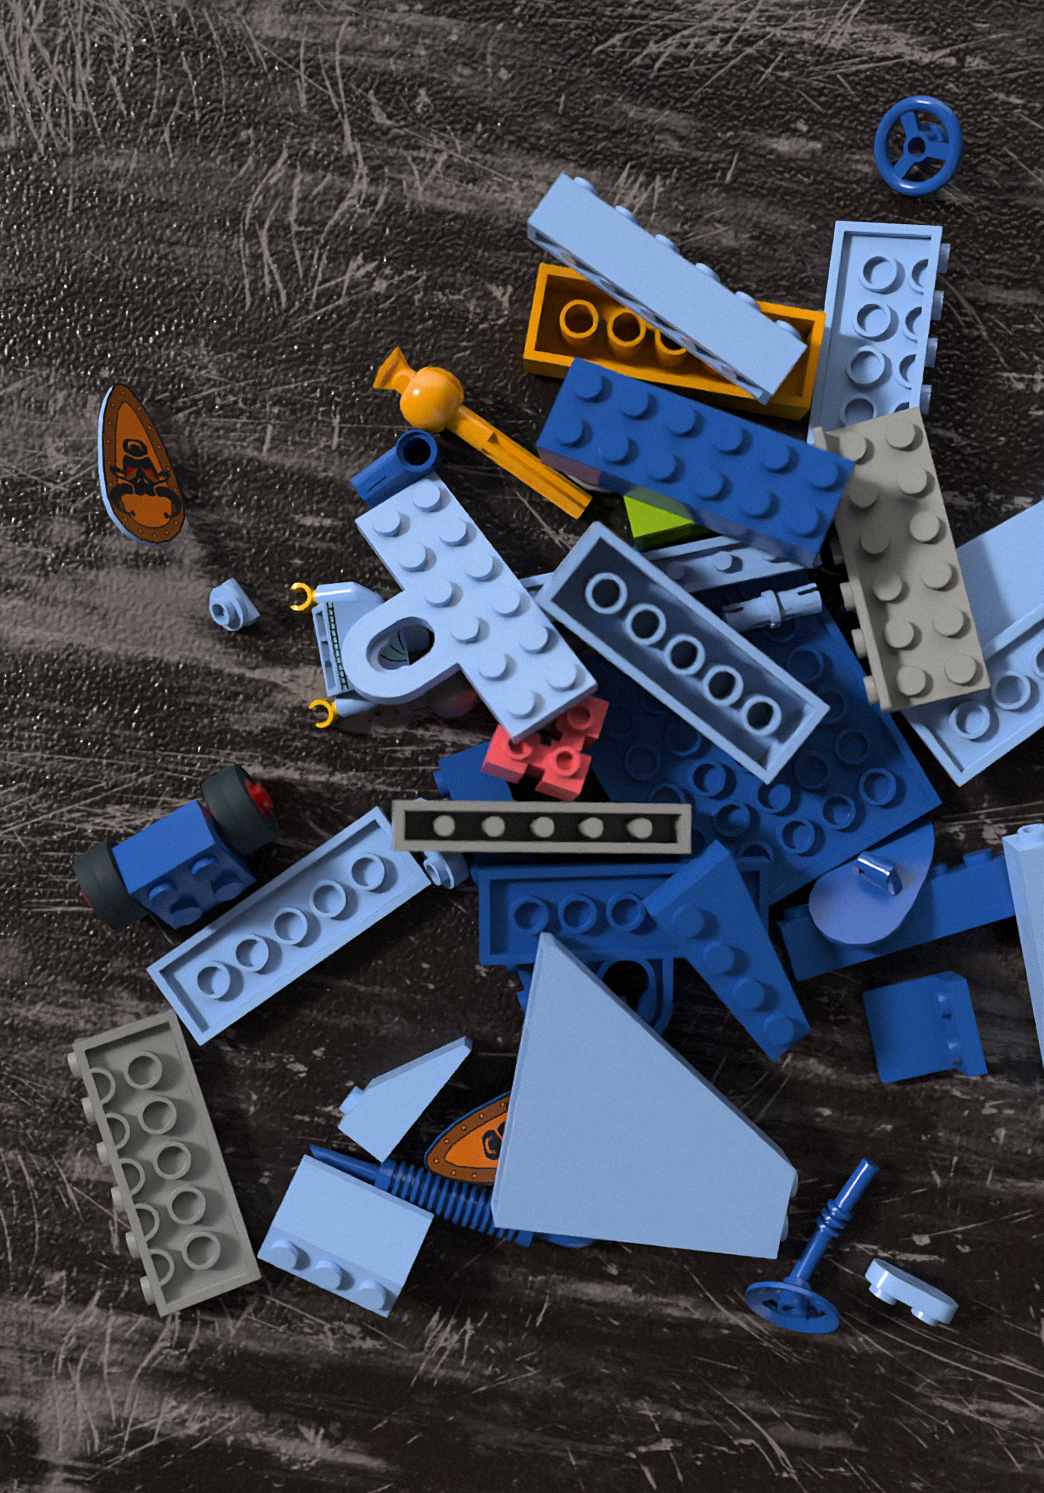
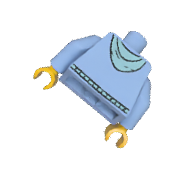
M355 582L318 585L316 590L304 583L293 584L290 588L291 591L295 593L306 591L308 597L303 605H293L290 607L302 614L312 613L327 697L336 696L335 701L330 698H321L310 704L309 709L324 705L329 711L327 721L317 723L315 726L319 728L327 727L335 723L339 715L348 717L376 707L379 703L364 698L351 685L342 664V646L351 627L360 618L385 603L382 595ZM408 625L401 628L393 636L390 646L381 652L379 664L387 670H396L404 665L410 666L408 652L425 650L429 647L427 627Z

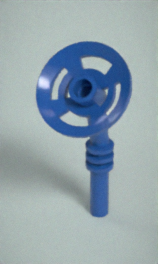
M864 1157L835 1200L829 1199L826 1204L829 1208L823 1207L820 1211L822 1216L818 1215L815 1218L817 1226L789 1277L784 1278L783 1282H758L747 1288L745 1302L753 1312L773 1324L803 1333L823 1334L838 1328L840 1322L839 1312L830 1302L811 1291L812 1287L808 1282L832 1237L838 1238L841 1232L839 1229H844L847 1226L844 1220H851L853 1216L850 1211L880 1170L874 1162ZM773 1299L778 1303L777 1307L767 1302V1300ZM821 1311H823V1312L825 1313V1315H823V1316L809 1317V1316L818 1315L819 1313H821Z

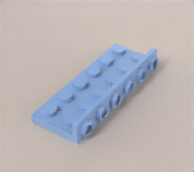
M836 221L824 313H827L814 383L807 444L815 443L812 429L821 426L824 433L919 406L921 414H928L932 385H924L922 381L924 367H934L938 338L928 337L930 320H940L944 291L935 290L937 273L947 272L950 244L941 243L943 226Z

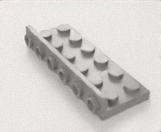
M919 406L824 433L822 426L813 428L812 432L815 443L810 445L855 461L849 483L833 518L837 535L828 538L835 565L845 563L849 581L840 583L846 611H857L861 628L851 631L858 659L868 656L872 675L863 677L870 706L880 704L882 715L989 690L991 685Z
M174 1008L88 1038L76 1039L72 1044L74 1052L67 1054L69 1066L75 1081L83 1079L89 1097L82 1099L84 1112L90 1126L98 1124L103 1139L102 1142L96 1144L98 1155L104 1171L113 1170L118 1185L111 1188L112 1198L118 1215L127 1213L132 1231L126 1233V1240L132 1259L134 1261L142 1259L146 1276L141 1277L140 1282L148 1306L156 1303L159 1315L163 1317L261 1279V1271L179 1018Z

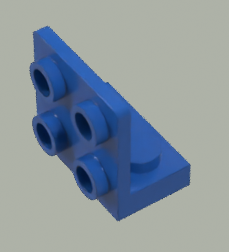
M950 970L861 991L860 996L879 1079L883 1083L957 1068L969 1078L988 1073L966 978Z

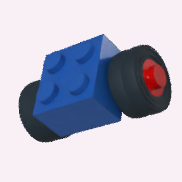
M239 764L230 765L202 784V791L211 813L197 799H194L120 844L113 839L105 840L93 849L79 855L74 861V871L86 902L109 927L117 931L125 929L136 920L145 917L151 912L176 930L183 925L195 922L200 918L201 914L221 902L237 897L243 889L256 882L245 855L256 851L262 845L271 842L280 835L278 822L271 809L273 802L265 788L259 782L255 783L247 771Z

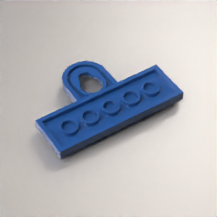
M765 856L732 857L768 934L770 861ZM692 859L478 865L480 964L535 963L541 932L551 933L601 981L607 969L614 963L623 960L635 961L644 967L646 975V990L639 998L638 1009L635 1013L661 1035L670 1021L673 1009V958L686 957L652 918L641 901Z

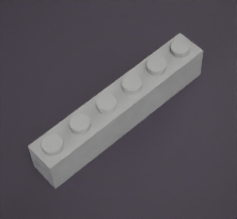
M393 800L391 850L691 854V804Z

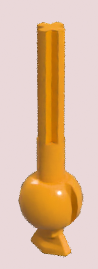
M398 346L379 368L372 387L395 390L401 394L400 410L405 420L413 428L433 434L443 431L445 428L449 429L576 520L593 497L553 468L543 465L539 458L463 405L464 390L460 381L451 372L441 367L432 366L415 372L409 367Z

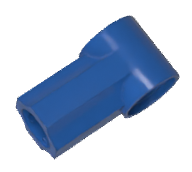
M419 429L410 430L403 433L397 440L396 446L350 481L364 502L372 510L432 471L438 473L444 462L443 452L430 434ZM423 444L430 446L431 454L426 463L420 466H413L409 463L410 451L415 446Z

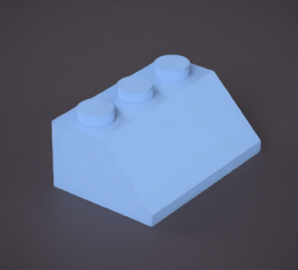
M305 1154L257 1257L387 1318L404 1286L434 1214Z

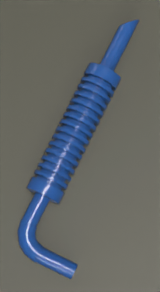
M309 1143L315 1159L359 1180L373 1184L374 1187L419 1208L426 1209L428 1212L433 1211L435 1218L442 1214V1220L447 1221L451 1217V1223L456 1224L460 1220V1226L463 1227L470 1223L469 1229L474 1230L476 1226H479L478 1232L483 1233L485 1229H488V1235L492 1236L494 1232H497L496 1237L500 1239L504 1234L506 1235V1241L510 1242L513 1237L515 1238V1244L529 1247L532 1237L572 1249L590 1246L598 1240L495 1227L490 1205L493 1190H490V1193L487 1194V1188L485 1187L478 1191V1185L475 1184L469 1188L467 1183L460 1185L456 1181L450 1182V1180L441 1179L438 1175L436 1177L432 1176L433 1173L429 1170L427 1174L423 1173V1167H419L418 1171L414 1170V1164L407 1168L405 1167L406 1162L402 1161L401 1165L396 1164L397 1159L389 1156L381 1163V1166Z

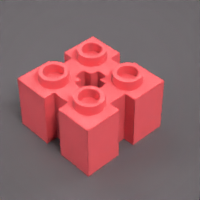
M589 695L539 728L537 731L545 729L554 738L548 746L540 743L541 735L536 732L514 744L503 727L498 725L492 736L480 772L515 784L519 782L524 774L537 778L538 782L535 791L571 803L581 792L592 758L580 753L582 747L589 749L598 739L610 702Z

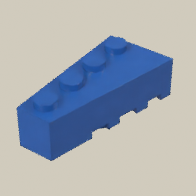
M715 840L641 901L652 918L772 1061L776 1060L811 1031L732 855L721 843Z

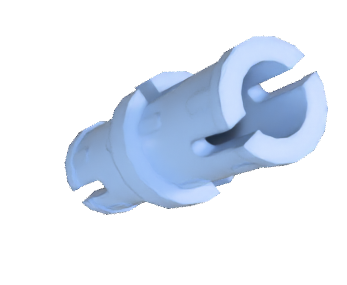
M810 583L774 593L772 590L761 593V597L721 606L720 611L722 621L734 631L740 633L764 626L772 629L780 627L783 621L822 612V603L816 584Z

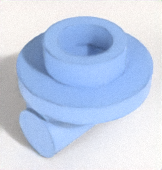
M234 578L227 580L211 591L209 605L211 616L224 628L230 631H237L244 626L247 627L261 617Z

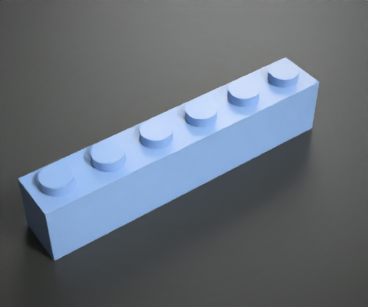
M562 172L527 221V237L750 396L766 405L807 347V345L800 341L801 336L798 331L783 321L778 320L774 323L759 312L761 308L758 303L750 296L742 292L733 294L719 284L720 278L709 267L700 263L694 266L679 255V248L668 238L662 235H656L654 238L639 227L640 222L627 209L621 206H616L613 209L599 199L598 191L589 182L579 177L573 180Z

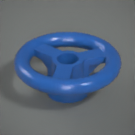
M923 95L906 98L894 105L881 120L874 142L876 165L884 181L895 191L913 197L927 196L943 188L957 172L964 150L963 131L956 114L941 100ZM917 111L933 114L942 122L944 127L936 123L922 125ZM901 119L907 138L903 146L904 154L893 167L889 157L888 145L891 132L896 123ZM921 138L925 142L924 153H922L919 148V141ZM940 160H946L942 169L934 177L926 181L913 182L905 179L915 165H928Z

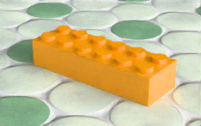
M540 263L523 355V372L565 379L574 358L578 357L698 403L800 421L810 409L827 313L756 301L761 308L760 313L774 323L780 320L792 326L800 334V341L807 345L766 405H763L573 269Z

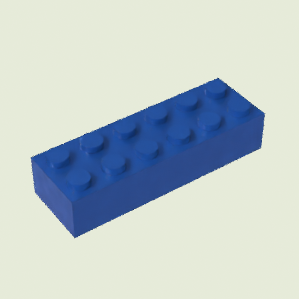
M575 357L536 444L543 465L695 522V524L811 569L814 566L855 465L853 460Z

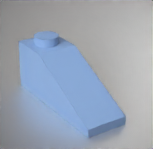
M464 1036L372 1079L363 1091L356 1086L339 1107V1110L344 1115L337 1128L383 1163L470 1053L473 1041Z

